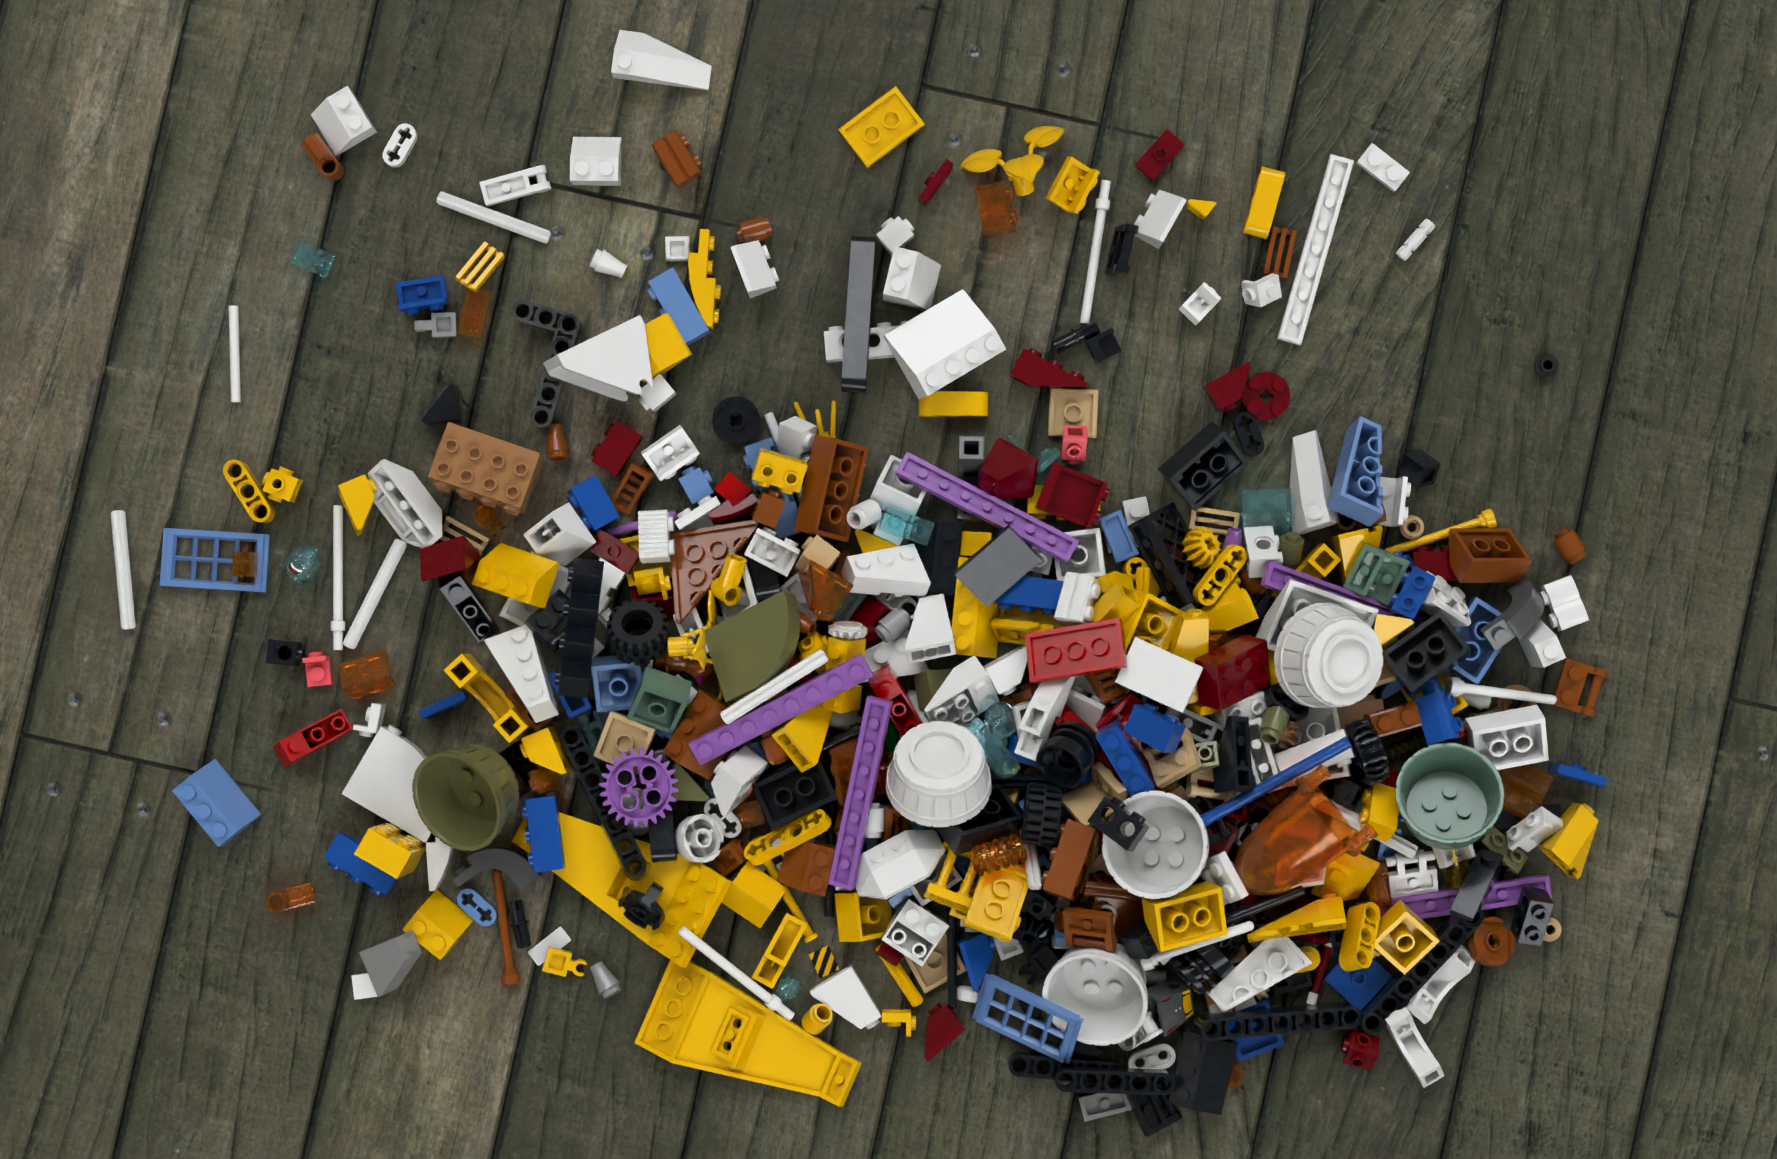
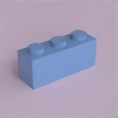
M673 267L648 281L651 288L647 289L651 298L654 302L659 300L663 307L659 312L661 315L669 313L687 346L711 333Z

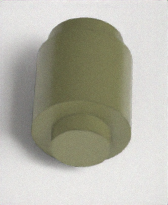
M1287 532L1281 535L1278 552H1282L1283 566L1291 569H1296L1297 565L1300 564L1304 547V539L1296 532Z
M1272 706L1265 710L1259 728V737L1262 741L1269 744H1277L1283 738L1289 720V714L1284 708Z

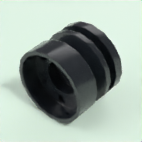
M1065 721L1058 724L1037 753L1036 763L1039 771L1047 780L1058 786L1073 787L1078 785L1100 754L1101 747L1095 737L1096 735L1088 727L1075 721Z
M1213 944L1192 950L1190 955L1187 953L1180 954L1184 960L1182 963L1175 957L1169 960L1178 977L1190 989L1200 993L1203 997L1209 994L1202 985L1204 982L1213 989L1216 987L1210 977L1213 973L1219 978L1224 979L1234 969L1229 960Z

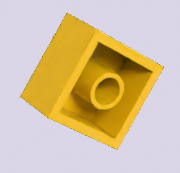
M1399 899L1380 918L1375 949L1405 975L1440 941L1434 930Z

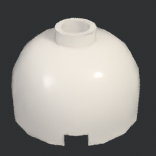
M706 814L689 816L679 823L675 831V847L679 854L687 861L697 863L712 861L720 854L721 850L719 848L721 843L724 842L722 827L715 818H710Z

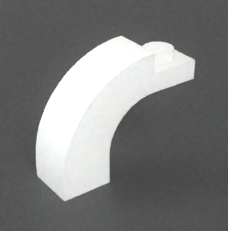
M1463 945L1410 999L1407 1009L1422 1023L1426 1024L1431 1020L1440 1001L1447 992L1471 972L1476 961L1472 959L1470 952Z
M1404 1007L1401 1010L1392 1012L1385 1019L1386 1027L1422 1087L1425 1088L1444 1077L1440 1064L1421 1037L1408 1009Z

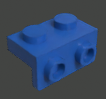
M444 275L396 283L399 300L398 310L405 312V315L419 314L420 309L429 308V311L443 310V306L449 305Z
M1415 566L1411 572L1406 571L1400 582L1403 585L1400 593L1395 592L1388 604L1392 607L1390 614L1399 617L1401 614L1413 620L1435 581V576Z

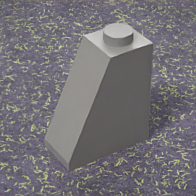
M413 930L359 952L377 997L397 989L422 952Z

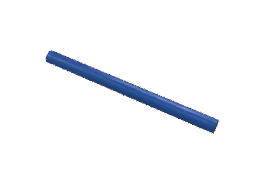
M1345 736L1255 785L1253 791L1243 792L1200 815L1205 827L1350 749L1352 745L1349 739Z

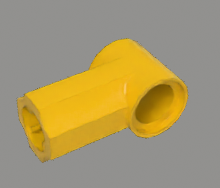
M728 553L720 577L716 578L710 587L713 595L728 606L737 604L742 596L739 584L747 563V559Z

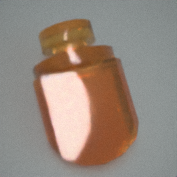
M480 506L476 509L475 520L477 524L485 527L494 537L498 535V532L492 526L493 523L501 531L506 528L496 516V511L492 507Z

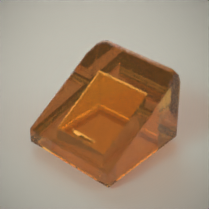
M233 552L232 576L257 577L258 553Z

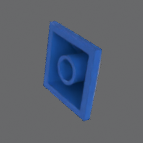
M982 932L958 939L973 991L979 989L993 958L992 950L996 949L993 937L987 936V934Z

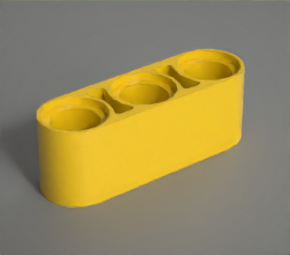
M1261 166L1243 233L1267 239L1282 189L1285 172Z
M936 391L927 397L918 399V416L988 417V392Z
M239 460L228 461L223 467L224 476L249 516L256 522H271L275 517L276 510L270 499L267 498L266 493L262 491L263 488L249 466ZM235 465H240L242 472L240 476L235 478L232 475V469ZM252 485L254 487V495L247 498L245 496V488ZM264 505L267 508V515L264 518H259L257 510L260 506Z
M1374 902L1351 906L1348 910L1346 918L1347 929H1344L1339 953V964L1346 972L1368 968L1371 965L1380 922V909Z

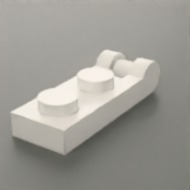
M540 165L479 182L485 205L488 207L551 190L550 181H547L545 176L547 173L546 166ZM536 176L537 184L531 185L529 178Z

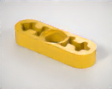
M1230 544L1224 548L1193 590V597L1197 603L1210 606L1216 602L1247 560V552L1242 546ZM1233 551L1237 552V560H1233L1231 555ZM1223 568L1225 577L1222 581L1218 582L1215 578V573L1218 569ZM1209 581H1210L1212 584L1217 585V587H1216V588L1212 587L1213 585L1209 584ZM1203 590H1207V594L1209 595L1207 599L1203 598Z

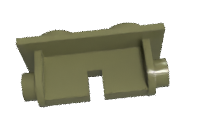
M1494 826L1477 840L1480 843V847L1504 855L1502 865L1507 868L1508 872L1512 871L1518 874L1529 858L1518 847L1513 851L1509 849L1507 838Z

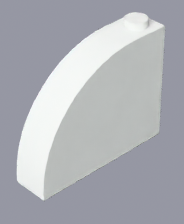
M392 725L388 727L381 726L342 794L421 841L429 842L433 834L421 820L414 804L412 792L415 771L427 756L414 743L401 736L402 731Z

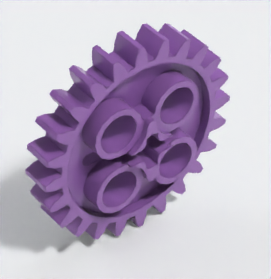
M631 748L630 756H627L622 751L621 760L616 757L612 758L615 763L614 766L606 764V768L610 771L609 774L601 773L606 782L599 783V786L605 788V791L600 793L599 796L607 797V800L602 805L611 806L608 814L616 812V821L624 817V825L633 820L634 827L638 826L639 821H642L644 827H647L648 819H651L656 824L657 815L665 818L663 810H672L668 804L669 801H677V799L671 796L672 793L679 792V789L672 787V784L678 782V779H671L670 777L675 772V769H666L670 762L667 761L662 764L660 762L662 754L653 758V750H650L648 755H645L643 748H640L639 754H636L634 749ZM634 766L638 768L640 784H645V789L641 791L644 809L640 808L638 792L632 790V786L636 785L633 772ZM646 766H650L655 770V777L652 780H646L642 776V770ZM621 771H628L631 775V781L627 785H623L618 781V774ZM651 790L657 791L660 796L659 801L654 805L650 804L646 799L647 793ZM626 795H632L636 800L635 806L631 809H626L622 804L623 797Z

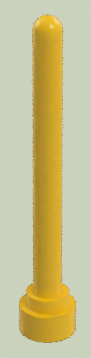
M1490 508L1481 511V514L1477 515L1475 519L1384 550L1391 553L1400 551L1404 553L1416 549V547H1422L1449 538V530L1451 528L1497 527L1496 519Z

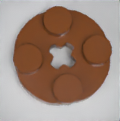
M1484 918L1482 924L1468 939L1472 959L1479 961L1485 966L1502 965L1507 962L1508 957L1512 956L1514 952L1515 940L1511 929H1507L1502 924L1505 922L1500 918ZM1489 936H1491V940L1495 941V945L1490 946Z

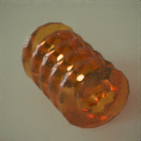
M1015 834L984 842L981 845H975L971 850V863L976 873L980 876H983L984 871L987 874H991L993 869L1000 871L1002 867L1005 869L1009 868L1010 864L1016 866L1018 862L1025 863L1027 861L1026 848L1022 840Z

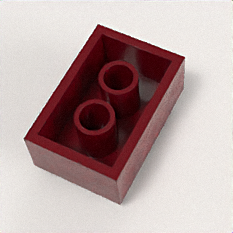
M1244 634L1195 659V664L1204 668L1197 682L1200 705L1222 711L1271 685L1267 640Z

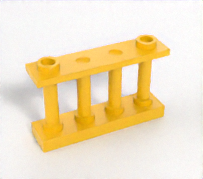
M944 840L942 844L945 850H948L942 870L937 882L928 884L923 897L967 914L971 902L969 893L980 863L984 864L987 858L1026 874L1025 865H1015L979 850L960 854L971 859L961 889L956 893L948 890L946 884L957 856L954 855ZM1018 917L1014 932L1018 929L1022 919L1020 917Z

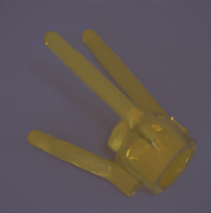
M1456 849L1450 850L1454 866L1449 868V872L1446 868H1440L1444 881L1449 882L1450 888L1459 889L1469 870V859L1464 860L1463 869V866L1459 865Z

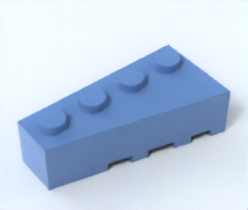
M1359 416L1347 428L1327 508L1369 527L1383 515V506H1381L1383 487L1380 486V476L1382 475V465H1380V455L1382 454L1381 425Z
M772 437L744 447L746 455L743 458L747 469L752 468L753 470L760 448L777 452ZM751 478L756 492H761L762 489L768 491L769 488L779 491L777 486L770 485L769 488L755 484L756 480ZM782 494V497H785L786 503L775 529L769 527V529L777 533L776 536L780 540L802 533L794 530L798 507L793 494Z

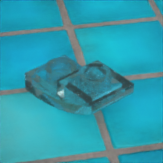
M886 506L878 530L927 546L935 523Z

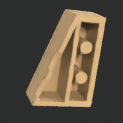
M818 535L815 538L810 536L801 548L804 552L790 574L793 577L797 572H801L814 589L818 587L841 557V553Z

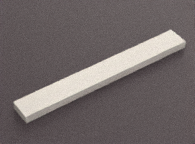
M1333 154L1329 156L1278 333V340L1299 346L1302 343L1354 160Z

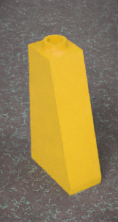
M1189 609L1187 612L1180 613L1168 652L1192 663H1195L1196 658L1209 652V618L1206 612H1202L1200 609ZM1197 685L1188 704H1199Z

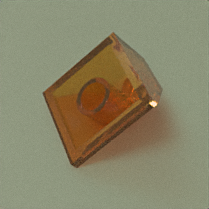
M812 560L799 576L808 610L812 611L813 615L822 621L827 620L830 622L854 586Z

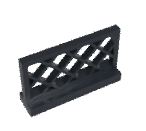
M1172 502L1128 525V528L1168 604L1180 609L1195 601L1193 590L1199 583L1200 576L1203 577L1209 567L1202 569L1198 566L1193 567L1192 564L1188 563V560L1186 561L1187 554L1184 552L1182 559L1175 556L1176 548L1181 551L1185 548L1182 543L1177 541L1178 533L1185 539V535L1189 530L1175 503ZM1168 510L1173 518V523L1165 520ZM1152 520L1155 521V522H1157V523H1159V524H1158V531H1157V529L1155 528V526H1154ZM1164 527L1172 530L1171 538L1164 535ZM1163 542L1170 545L1169 552ZM1175 563L1181 566V572H1180V573H1179V571H1178V569H1177ZM1187 569L1194 572V581L1186 577ZM1209 581V584L1213 585L1212 587H1217V585H1214ZM1186 584L1193 587L1192 595L1190 594ZM1203 590L1202 593L1206 595L1207 590Z

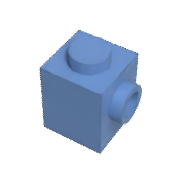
M692 466L681 472L683 477L679 478V481L693 505L698 504L697 502L706 496L715 494L710 486L714 482L707 470L703 472L700 467L695 469Z

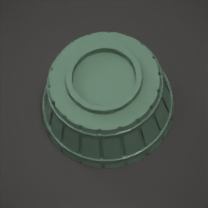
M1438 743L1417 751L1413 754V757H1410L1405 762L1396 782L1397 805L1406 826L1418 840L1437 849L1454 850L1473 844L1493 827L1503 808L1504 787L1496 767L1479 751L1466 745L1462 746L1463 744Z

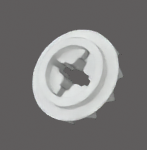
M837 621L828 627L830 635L840 637L841 639L863 638L868 630L862 623L854 621Z

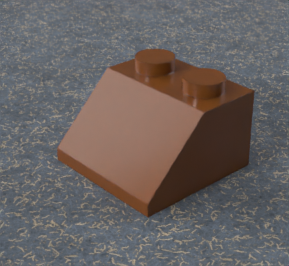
M810 839L784 852L777 881L797 890L825 897L836 845Z

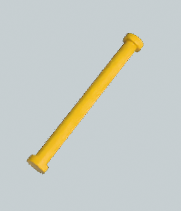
M759 835L758 837L752 839V840L749 841L748 843H750V842H752V841H754V840L760 838L761 835ZM772 859L763 863L769 875L777 880L779 871ZM787 887L782 898L792 915L808 924L803 932L805 936L804 941L808 943L818 937V934L811 929Z

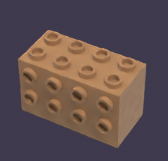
M448 422L428 477L437 490L449 493L452 490L463 499L472 501L473 498H476L486 507L495 509L496 506L504 509L505 513L518 517L519 513L526 514L544 464V459L541 453Z

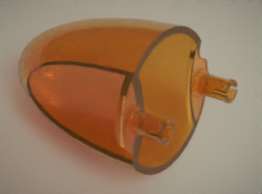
M1320 764L1319 767L1306 777L1299 776L1295 780L1298 789L1270 812L1241 843L1235 857L1234 868L1249 894L1258 896L1281 894L1323 869L1344 853L1357 857L1362 852L1361 848L1378 836L1376 830L1369 823L1357 833H1354L1334 803L1317 787L1327 778L1331 777L1330 772L1323 764Z

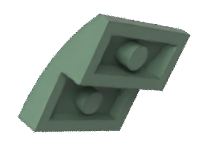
M1364 543L1343 587L1363 597L1367 595L1388 606L1410 561L1381 548Z

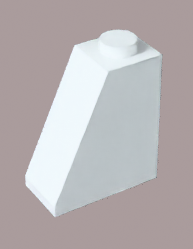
M944 594L919 598L905 644L908 664L956 654Z
M1540 619L1519 640L1530 667L1544 668L1566 658L1556 634Z
M852 964L810 989V993L814 998L828 1005L833 1011L859 1029L864 1027L870 1029L880 1023L879 1018L882 1017V1013Z

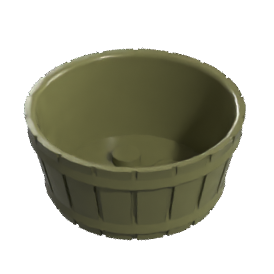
M464 744L454 749L437 752L425 758L420 763L421 765L417 767L412 783L414 804L424 825L427 826L428 830L437 839L439 838L441 842L457 850L476 851L489 845L499 835L503 826L512 818L519 802L518 782L512 768L507 764L508 762L493 749L480 744Z

